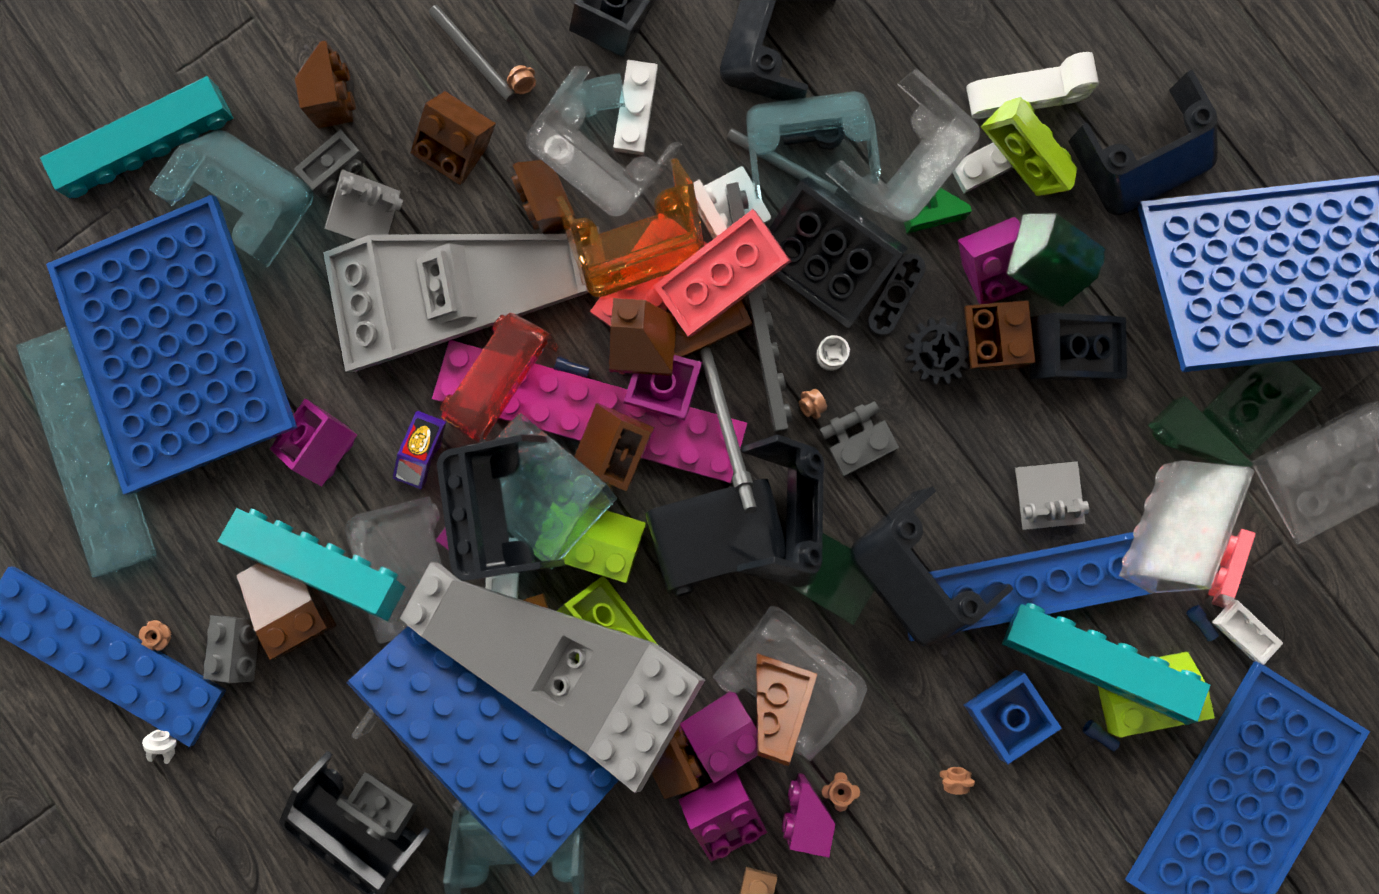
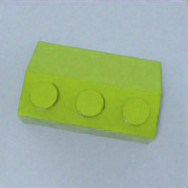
M1022 97L1005 101L981 126L1036 196L1069 191L1073 188L1077 167L1071 161V155L1066 149L1060 147L1053 138L1050 128L1041 123L1034 114L1031 104L1023 100Z
M557 495L544 523L535 555L550 560L564 559L567 565L628 583L646 522Z
M605 576L599 578L557 610V612L656 643ZM577 653L575 658L579 662L580 656Z
M1189 652L1158 657L1169 662L1170 668L1179 672L1181 670L1194 672L1201 676L1200 681L1205 682ZM1098 686L1107 731L1110 734L1125 737L1184 725L1180 721ZM1209 691L1198 722L1215 718Z

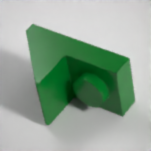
M931 184L927 191L931 209L928 206L912 209L910 211L911 214H908L904 221L906 233H913L965 220L972 212L971 206L939 186Z

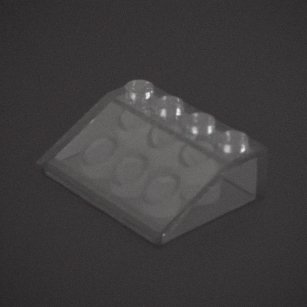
M1378 401L1359 405L1251 461L1296 545L1379 503Z
M1177 461L1162 465L1156 473V483L1152 493L1145 501V511L1142 519L1134 529V539L1131 547L1123 557V567L1119 576L1148 593L1211 589L1255 470L1250 467L1192 461Z

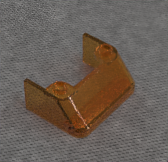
M677 158L670 160L675 186L662 191L656 197L654 203L656 215L600 234L592 220L588 218L575 220L563 196L556 197L569 245L583 282L591 295L603 297L667 275L704 247L694 184Z

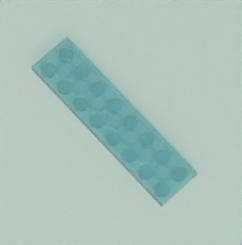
M64 327L16 345L92 577H101L157 556L137 494L129 493L123 495L68 328Z

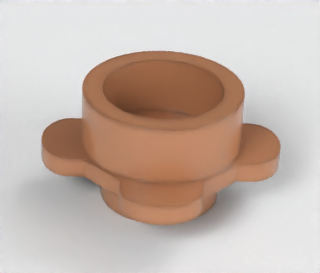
M951 767L940 772V777L943 778L944 790L948 793L955 795L966 794L970 791V787L975 785V781L971 779L972 773L964 768Z
M838 772L829 785L823 786L822 795L834 803L837 811L842 812L847 809V806L854 799L860 796V789L847 780L845 773ZM839 789L844 790L842 795L838 794Z

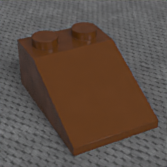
M260 563L237 574L254 630L270 660L285 656L337 626L317 589Z

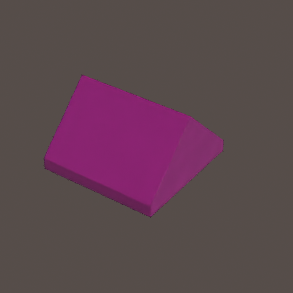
M674 355L672 376L633 373L624 404L685 421L692 404L702 362Z

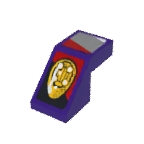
M420 411L415 413L397 453L393 479L419 489L423 488L427 481L431 459L441 447L446 421Z

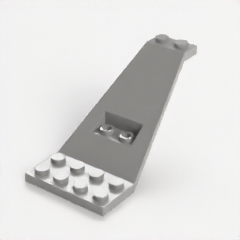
M590 225L567 234L368 235L323 252L345 372H356L610 286L599 227L595 225Z
M430 562L400 617L404 623L421 637L588 754L634 793L642 791L705 682V679L656 643L461 581L439 563ZM577 653L580 656V660L578 663L575 660V656ZM561 681L564 683L563 691L560 689Z

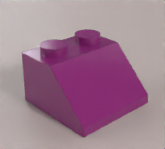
M305 398L293 415L297 429L279 435L270 450L291 470L322 487L325 481L334 474L336 465L343 455L352 448L357 434L341 421Z
M734 690L729 691L680 723L697 757L714 783L758 756L757 726Z

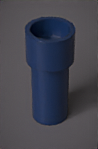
M559 356L554 366V370L585 378L588 377L590 371L589 367L570 362L568 359Z
M1196 605L1186 612L1190 620L1197 625L1208 641H1212L1219 636V633L1206 617L1207 614L1200 605Z
M1089 720L1084 725L1082 730L1084 734L1091 739L1097 740L1112 752L1117 750L1120 741L1103 730L1099 724Z

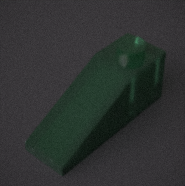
M1186 396L1174 399L1148 424L1154 431L1152 433L1154 438L1162 445H1168L1170 448L1235 471L1249 469L1253 465Z

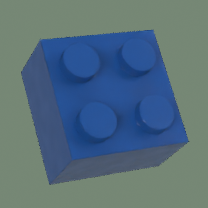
M1017 670L964 704L998 758L1006 764L1011 763L1062 729L1027 675Z

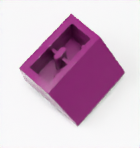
M1015 217L958 240L962 266L979 304H991L1038 285L1032 234Z
M736 770L716 783L711 782L678 799L691 832L711 862L727 856L731 851L745 844L752 843L760 836L768 833Z
M798 773L796 781L791 780L789 785L788 800H790L791 810L790 813H784L781 832H784L783 838L787 839L790 850L829 858L835 823L805 775Z

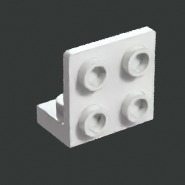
M742 166L705 186L702 185L700 180L689 185V197L713 239L732 225L725 194L726 184L738 182L740 191H746L749 209H744L745 214L754 209L764 223L771 219V215Z

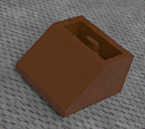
M327 41L319 42L295 77L300 109L318 129L354 122L352 111L356 110L353 94L351 91L348 92L346 82L350 81L347 64L341 62L338 51H333Z
M444 91L425 103L410 153L461 185L486 151L496 123Z
M551 159L512 164L516 175L511 178L522 203L529 202L523 206L534 230L541 229L543 234H553L578 223Z
M1028 300L968 305L964 307L971 369L993 371L1027 368L1035 363Z
M596 403L573 462L595 478L627 491L655 427Z
M681 725L677 728L652 772L664 799L698 788L699 777L702 776V769L695 754L688 755L685 749L688 740Z

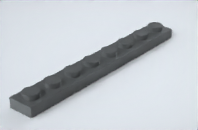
M738 182L726 184L725 188L732 224L745 215L744 209H749L746 191H740ZM763 283L746 297L775 432L788 429L787 422L792 421V414L789 403H783L781 392L786 391L783 373H777L775 361H779L780 356L777 343H771L769 331L774 330L771 313L764 310L763 300H767L765 283Z

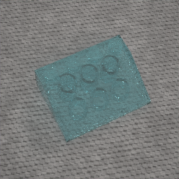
M519 413L496 439L523 434L546 436L547 443L519 448V469L512 476L500 478L507 530L517 540L527 542L532 547L534 555L541 561L560 560L613 504L617 497L604 481L529 419Z

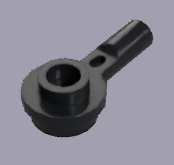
M824 119L816 124L812 130L783 133V144L816 142L819 147L831 150L838 147L843 141L844 130L838 121Z

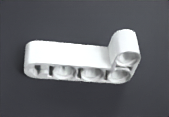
M1082 52L1066 58L1059 67L977 80L968 84L966 89L972 118L979 119L991 117L1005 101L1022 97L1023 100L1029 102L1033 109L1079 102L1091 95L1099 85L1093 53Z

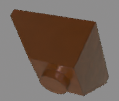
M613 298L609 372L672 376L677 323L675 317L646 300Z

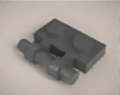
M875 401L866 406L861 404L854 408V412L840 419L835 417L829 420L828 425L819 429L824 440L835 435L839 442L828 450L842 477L899 448L885 420L873 425L870 417L880 412ZM860 423L864 431L849 438L845 430Z

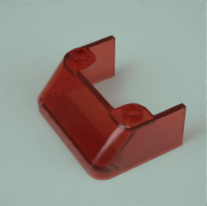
M512 312L506 316L502 314L498 317L492 328L494 334L453 395L449 394L440 406L442 411L441 419L478 443L488 441L486 437L545 347L550 348L554 352L559 348L550 333Z

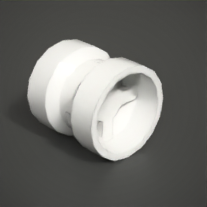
M831 335L821 341L816 351L818 364L823 369L830 371L839 369L848 359L849 345L840 336Z

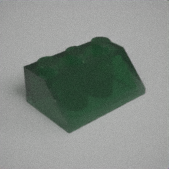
M1056 213L1023 214L1007 275L1056 306L1063 307L1098 279L1101 266L1105 260L1104 254L1106 249Z

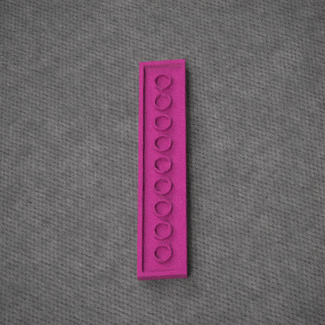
M449 340L432 399L435 401L581 441L595 404L599 403L655 427L642 459L731 483L733 476L732 466L717 414L690 407L685 421L624 404L628 389ZM731 418L739 447H741L747 423Z

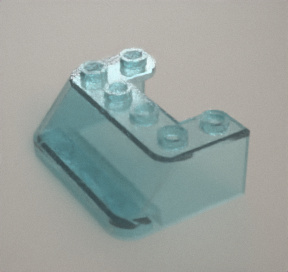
M223 130L213 131L179 146L148 189L174 206L178 200L186 195L195 182L241 211L243 215L233 229L232 239L237 247L267 267L276 257L313 201V191L305 181Z

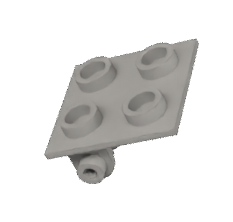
M342 169L324 229L355 240L368 235H388L395 210L399 211L403 203V199L399 198L401 191Z
M1078 461L1015 468L1022 530L1086 524L1084 514L1089 513V504L1082 499Z

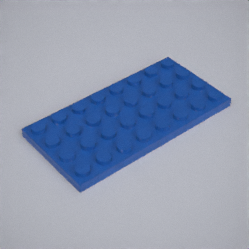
M409 626L347 681V684L530 876H534L619 781L584 751L435 647Z
M1253 662L1125 880L1146 894H1276L1370 731L1263 664Z

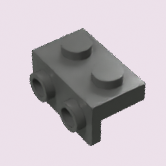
M340 129L296 166L294 170L321 199L335 192L342 169L357 174L367 159Z
M210 615L203 679L227 683L253 682L255 679L259 638L254 630L251 618Z
M367 772L363 774L347 800L339 798L336 802L339 807L344 809L342 815L355 824H359L361 821L368 826L366 832L380 841H383L384 838L397 840L418 805Z

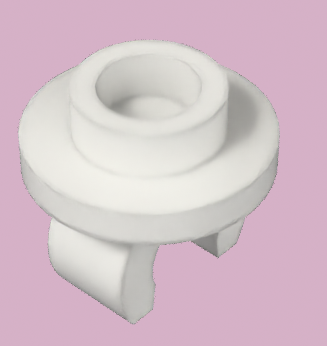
M155 730L147 735L142 742L147 760L152 762L157 754H162L164 756V763L168 764L175 754L174 748L177 744V739L171 737L169 732Z

